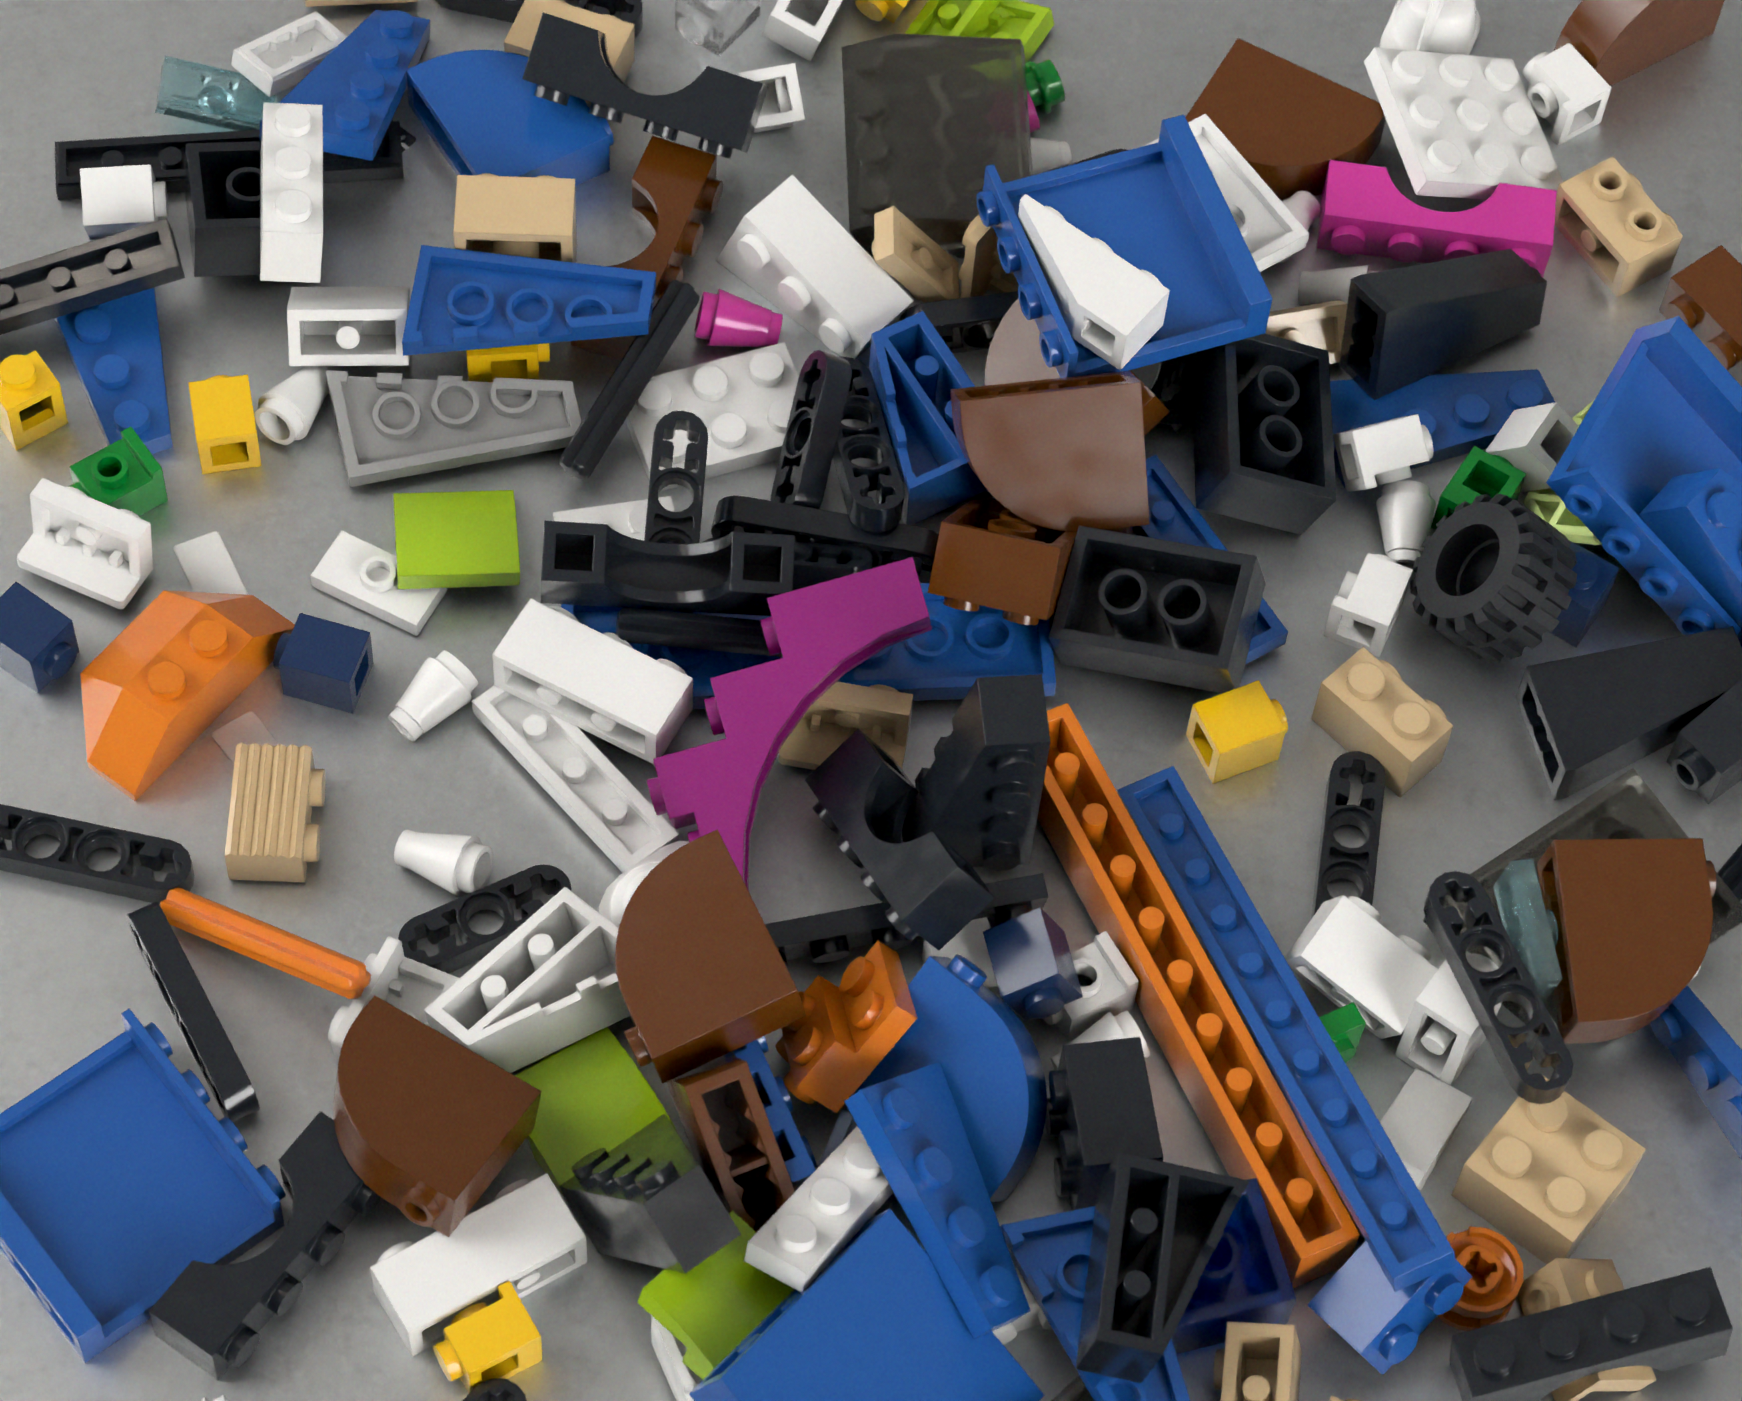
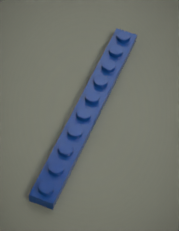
M1171 766L1118 789V795L1394 1292L1455 1266L1453 1248L1175 767Z

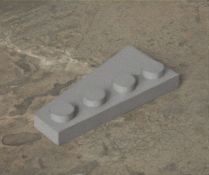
M326 370L327 384L350 487L567 447L582 423L572 381L495 378L493 382L462 381V376L438 375V380L405 379L402 377V373L377 372V377L348 376L347 371Z

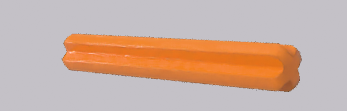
M174 888L169 890L166 899L160 902V907L170 925L345 998L357 999L361 997L364 988L370 984L371 974L366 971V966L363 962L185 889Z

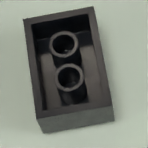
M1264 333L1197 352L1191 358L1196 508L1302 535L1336 501L1328 351Z
M1079 526L1049 634V639L1060 663L1218 693H1225L1238 688L1241 683L1265 588V581L1257 556Z

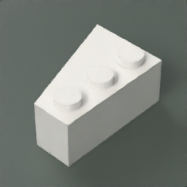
M793 175L787 178L743 217L716 259L718 263L841 357L857 359L871 346L872 333L898 322L900 315L914 301Z
M564 887L424 1009L429 1027L507 1072L513 1073L630 1016L620 991L616 974L615 950L619 928L568 888Z

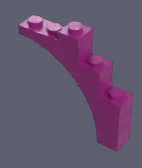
M913 557L767 598L772 617L761 619V626L770 656L782 653L783 658L710 678L715 696L704 699L706 712L713 735L725 733L726 738L653 759L658 777L647 779V784L656 815L668 813L669 820L675 829L697 824L698 830L688 832L689 842L718 829L748 891L752 828L761 790L781 746L809 707L845 673L886 647L932 630Z

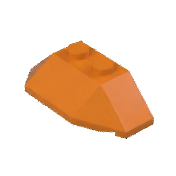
M164 590L80 673L88 767L136 801L273 662L276 646L283 633L291 634L295 624L254 595Z

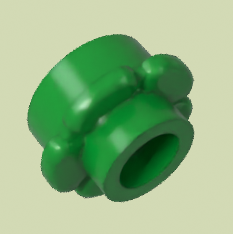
M1049 59L1037 64L1034 61H1029L1025 64V75L1018 77L1019 87L1027 89L1035 107L1039 105L1044 114L1051 113V106L1065 101L1063 84L1056 67Z

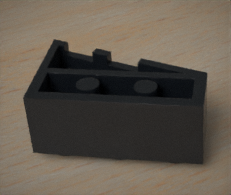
M1118 1152L1098 1183L1075 1369L1136 1383L1144 1381L1164 1354L1198 1285V1281L1224 1233L1223 1230L1237 1202L1245 1191L1248 1180Z

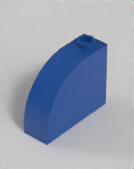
M466 50L441 55L406 69L409 106L456 176L485 173L509 177L548 175L556 178L575 179V186L610 171V146L614 144V137L607 120L589 114L590 108L585 100L571 95L567 106L534 96L537 84L522 79L528 57L498 50Z
M958 954L953 959L929 956L908 985L917 1016L916 1021L854 1094L863 1088L940 1062L991 1202L1006 1201L1030 1167L1043 1135L1046 1120L1047 1092L1041 1059L1031 1035L1022 1021L1005 1002L983 985L988 977L978 966Z

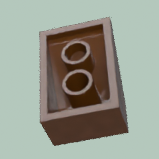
M977 495L941 521L928 593L944 596L943 604L954 609L979 611L980 605L1003 610L1002 617L1008 621L1024 625H1037L1039 619L1047 620L1056 612L1077 532L1059 531L1036 525L1015 515L995 498Z

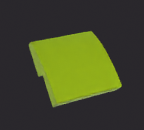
M928 0L900 38L898 45L900 51L929 70L966 88L993 97L1013 84L1025 67V64L1030 60L1055 24L1051 8L1020 0Z
M514 490L393 493L398 589L520 585V560Z
M608 1027L583 1038L514 1075L541 1091L535 1127L527 1137V1140L530 1143L534 1159L543 1171L548 1174L561 1194L559 1186L575 1176L571 1170L572 1166L591 1152L601 1148H605L607 1152L611 1151L663 1114H665L676 1130L675 1125L655 1092Z
M733 1210L729 1215L741 1235L686 1274L664 1269L642 1288L637 1302L687 1347L682 1362L702 1380L794 1290L789 1285L744 1262L748 1242L756 1232Z

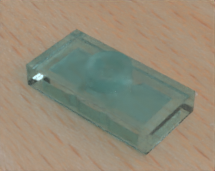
M165 56L161 69L155 113L235 131L259 130L260 120L263 116V102L275 103L276 94L269 97L239 72Z
M1533 858L1514 860L1510 862L1493 888L1502 924L1539 995L1545 1001L1562 980L1555 950L1558 941L1557 922L1552 910L1545 909Z

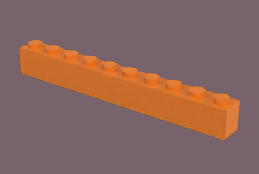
M1068 703L1047 710L1050 748L1037 818L1098 933L1107 931L1139 980L1135 1001L1228 1175L1249 1181L1241 1199L1290 1290L1340 1269L1352 1256L1360 1236L1355 1224Z

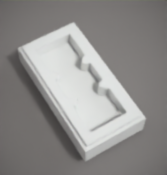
M315 11L234 49L231 66L271 97L301 82L347 36Z
M342 530L310 575L312 587L415 636H418L448 591L447 588L398 589L396 556Z

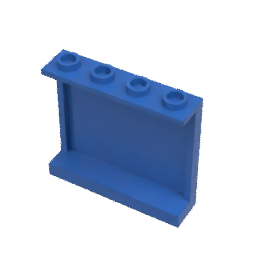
M1184 114L1162 120L1158 143L1002 183L994 164L985 167L983 191L977 193L976 197L980 218L985 227L993 226L998 237L997 250L1001 265L1007 274L1014 273L1019 284L1018 298L1021 310L1028 321L1035 320L1040 331L1039 345L1044 362L1049 368L1056 367L1060 378L1129 371L1266 332L1273 298ZM1025 194L1043 206L1056 209L1068 223L1089 237L1104 241L1116 255L1137 269L1152 273L1164 287L1170 290L1163 326L1121 370L1072 338L1018 219L1020 199Z
M1677 316L1636 329L1546 483L1561 498L1566 508L1577 516L1602 543L1603 548L1611 556L1615 557L1639 583L1642 591L1653 598L1675 622L1678 630L1683 635L1730 626L1734 627L1736 635L1739 634L1741 630L1739 625L1656 536L1639 515L1673 476L1722 468L1742 483V387L1687 324Z
M130 1008L121 1013L125 1032L0 1114V1251L84 1363L151 1318L149 1310L192 1260L217 1265L230 1264L285 1226L280 1200L285 1198L286 1195L278 1179L266 1165L263 1164L257 1169L252 1165L243 1153L248 1147L235 1124L227 1116L219 1121L205 1105L210 1102V1098L197 1076L190 1069L183 1073L178 1071L168 1058L173 1055V1051L160 1029L153 1022L143 1026Z
M891 1209L869 1219L803 1293L794 1289L689 1393L694 1401H1040L1045 1396L993 1332L976 1339L972 1337L927 1252Z

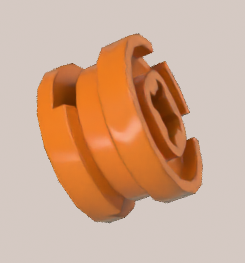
M1469 1226L1468 1230L1454 1234L1452 1231L1446 1238L1454 1250L1455 1259L1468 1271L1472 1278L1463 1287V1293L1455 1306L1448 1312L1437 1316L1444 1323L1461 1331H1470L1500 1323L1507 1317L1524 1281L1523 1262L1517 1249L1504 1235L1489 1228Z

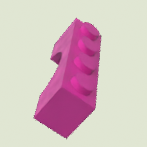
M1329 160L1321 195V213L1319 216L1316 249L1336 251L1344 255L1360 254L1390 258L1402 263H1431L1512 249L1543 277L1553 248L1557 190L1499 183L1493 194L1482 204L1474 208L1459 212H1440L1419 206L1406 198L1392 182L1386 167Z

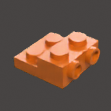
M877 941L864 957H857L849 964L842 976L839 987L818 975L804 992L799 991L806 1016L781 1028L783 1036L776 1043L775 1047L780 1056L790 1064V1071L784 1076L783 1082L794 1096L805 1103L813 1104L817 1101L837 1113L845 1104L844 1101L853 1095L917 1019L899 954L880 941Z

